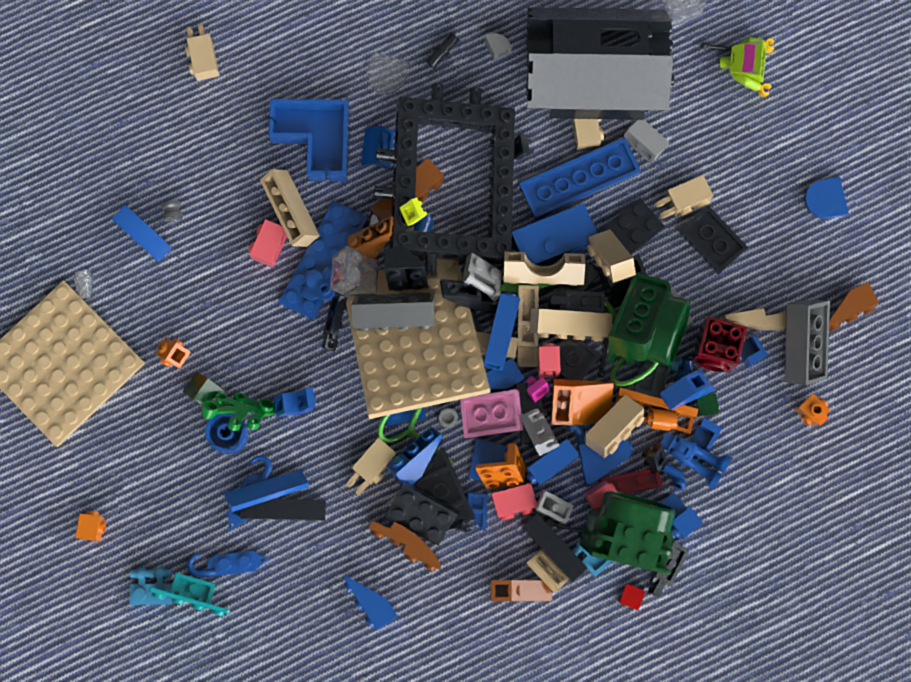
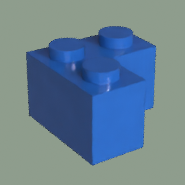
M675 492L660 502L673 508L676 512L671 529L673 539L677 538L678 541L684 539L703 524L691 507L687 508Z

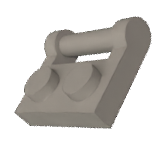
M471 253L466 259L462 281L468 285L475 286L489 295L491 300L496 301L501 294L499 289L503 272L474 253Z

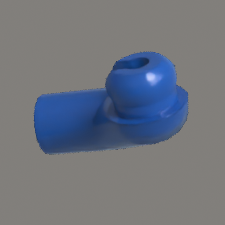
M683 359V368L675 375L674 383L692 373L693 359Z
M567 425L569 432L575 431L577 446L586 444V435L581 425Z
M666 463L662 472L672 477L674 488L677 491H682L686 487L683 471Z

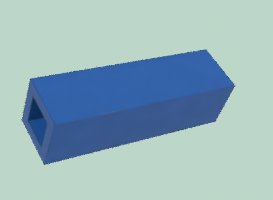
M500 294L484 359V367L503 371L520 298L516 297L515 294Z

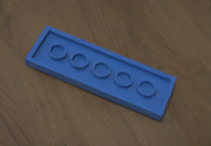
M624 137L519 183V187L534 219H537L640 174L641 170Z
M333 200L317 230L320 236L308 246L278 303L314 321L325 300L318 298L311 301L300 294V290L307 286L305 281L306 271L314 269L322 273L325 268L329 267L334 271L337 279L349 257V254L346 253L347 238L349 235L362 230L368 221V217Z

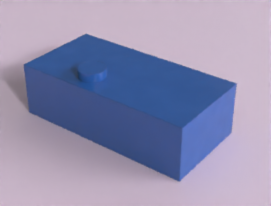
M583 203L512 231V243L516 252H525L527 258L533 264L544 266L561 259L564 253H577L587 249V246L590 245L588 237L597 234V231Z

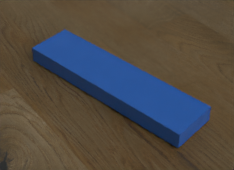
M300 469L224 494L231 511L234 512L309 488V482Z

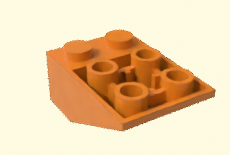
M553 379L551 424L572 426L598 423L612 408L614 383Z

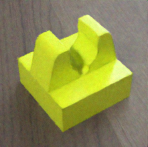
M417 198L409 200L400 207L408 226L415 224L427 215V212L422 210V202L418 201Z

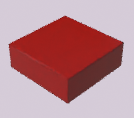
M625 584L619 603L639 611L645 591Z

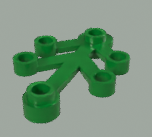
M239 392L234 394L233 399L223 393H217L214 402H203L201 413L206 419H212L216 414H236L234 418L229 419L228 428L233 431L240 429L241 422L249 413H256L253 417L248 418L247 427L251 430H257L263 417H268L275 413V404L269 399H261L258 402Z

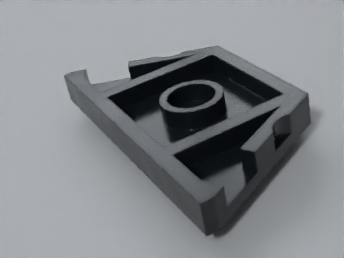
M442 447L433 460L428 463L422 477L415 484L421 491L458 510L455 519L474 520L476 519L475 514L447 452Z

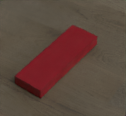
M651 468L598 480L599 483L603 480L608 484L612 483L617 492L624 494L662 487L660 474L651 472Z

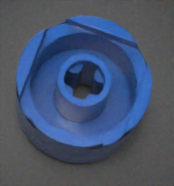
M217 414L214 418L209 419L206 424L205 436L209 445L222 454L239 453L247 444L249 430L244 421L241 422L238 431L228 428L229 419L234 418L236 414ZM229 429L231 434L226 437L223 435V432H227Z

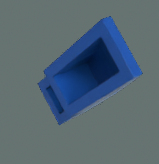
M126 205L112 218L115 224L158 262L172 249L168 243Z

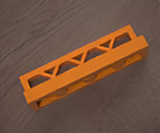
M623 388L618 390L615 404L626 395L640 406H647L651 413L652 408L669 410L663 399ZM682 405L671 410L673 413H677L678 418L681 416L690 418L687 429L679 427L677 424L676 429L671 430L690 435L698 409ZM644 417L643 422L647 423V417Z

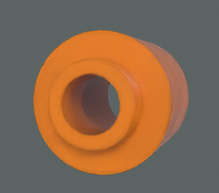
M652 409V413L648 412L647 425H650L651 429L671 431V429H676L677 413H673L670 410Z

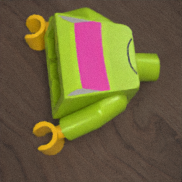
M748 37L738 43V45L732 46L731 56L720 58V67L730 68V73L735 81L749 89L758 91L761 97H766L769 93L764 92L763 88L769 90L771 86L768 83L761 85L760 82L764 80L766 53H771L775 49V47L769 46L774 43V40L769 38L765 42L764 39Z

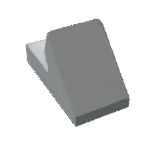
M543 490L535 510L566 524L574 505Z

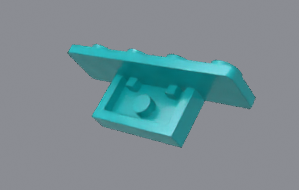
M176 573L170 593L152 587L149 588V591L153 592L152 597L163 600L164 596L171 597L173 603L184 605V602L192 603L191 608L204 611V607L213 609L211 614L222 617L224 613L229 614L230 612L228 609L210 604L216 584Z

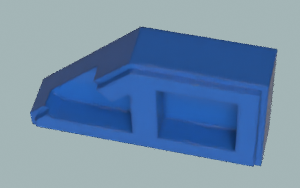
M468 492L467 499L476 517L473 521L482 531H486L488 493Z

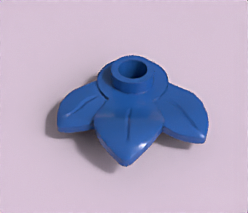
M329 267L325 268L322 273L314 269L306 271L305 281L307 286L300 290V294L311 301L318 298L321 300L332 299L336 292L334 285L336 276L334 271Z

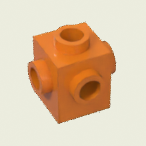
M165 337L159 343L155 355L161 358L159 362L165 366L170 367L173 365L180 369L191 352L183 347L184 343L178 339L173 338V340Z
M814 394L809 395L795 409L801 416L802 422L812 427L817 424L821 426L829 418L827 414L831 411L828 408L827 402L822 398H817Z

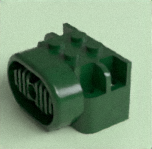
M636 273L632 278L609 333V363L613 364L616 355L626 357V362L630 365L634 360L646 361L648 359V361L669 366L677 354L687 327L690 301L671 295V285L668 281Z
M606 491L601 507L594 508L588 513L579 545L593 557L670 575L671 571L666 568L668 556H672L674 552L671 550L673 542L671 529L676 512L673 508L652 500L615 491Z

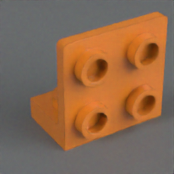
M516 443L508 444V452H505V462L476 465V471L487 489H497L499 487L514 488L525 485L526 463Z

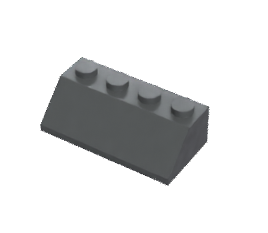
M435 292L356 295L351 304L353 329L358 328L359 331H368L370 328L389 330L390 327H398L400 330H406L413 326H419L420 329L431 328L435 324Z
M804 300L787 303L785 312L787 316L785 329V382L809 385L828 379L830 300Z

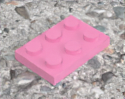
M509 390L460 399L464 438L523 430V424L519 417L521 415L519 390Z

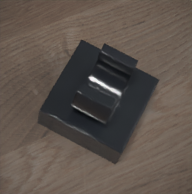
M520 134L514 138V160H520L534 152V149H529V144L532 143V140L527 139V135Z
M654 444L652 449H644L641 454L647 457L644 464L650 466L651 472L659 473L667 461L662 444Z

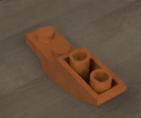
M374 521L371 522L369 529L373 530L372 535L381 539L383 536L391 539L390 543L401 547L402 544L406 545L402 552L406 554L405 559L414 563L419 560L425 563L423 567L434 572L436 569H441L442 566L432 550L413 532L396 522H393L391 529Z

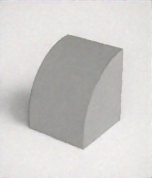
M497 33L485 34L484 42L493 61L511 54L512 46L507 38Z

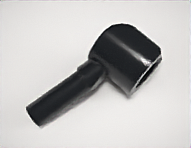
M463 520L458 525L450 526L447 532L459 530L464 533L469 532L471 529H464L463 523L470 522V520Z

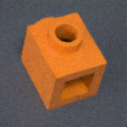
M87 511L86 514H80L75 538L100 542L102 533L104 534L106 530L105 517L99 516V512Z

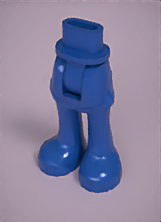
M667 432L660 443L667 450L666 453H670L679 461L680 465H686L701 474L707 480V486L714 490L722 474L693 459V456L701 458L722 473L725 472L733 457L730 455L715 456L698 446L694 440L678 438L679 435L676 434L674 436Z

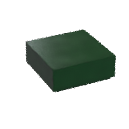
M716 393L696 399L699 417L719 414Z

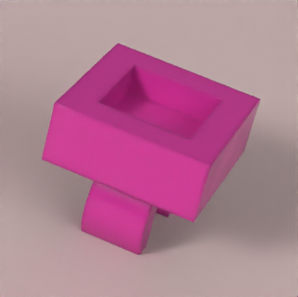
M533 376L525 380L529 387L526 390L534 403L550 391L548 383L543 377L538 381Z

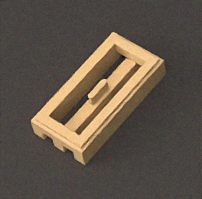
M542 550L538 551L527 562V565L554 593L569 580Z

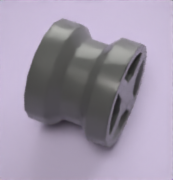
M167 201L161 205L165 213L163 216L164 221L173 222L183 218V213L180 211V201Z

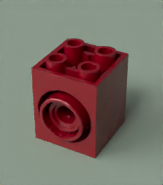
M708 316L699 327L692 355L693 364L714 372L730 373L738 366L747 326Z

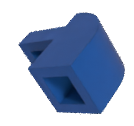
M305 388L294 393H282L273 397L276 417L312 412L313 408H316V396L313 388Z

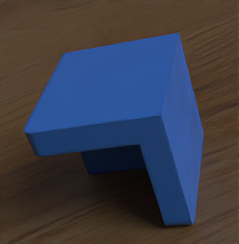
M756 335L743 343L740 357L747 368L768 356Z
M704 418L693 434L691 441L694 440L698 446L708 451L713 446L722 428Z

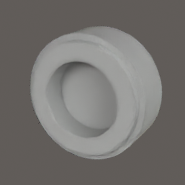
M445 408L439 413L438 421L444 428H453L458 422V414L452 408Z

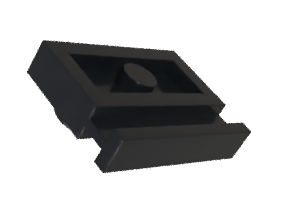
M648 359L641 361L637 376L644 373L654 362L648 361ZM658 364L649 375L635 382L633 391L662 399L660 393L665 390L671 364L669 366Z

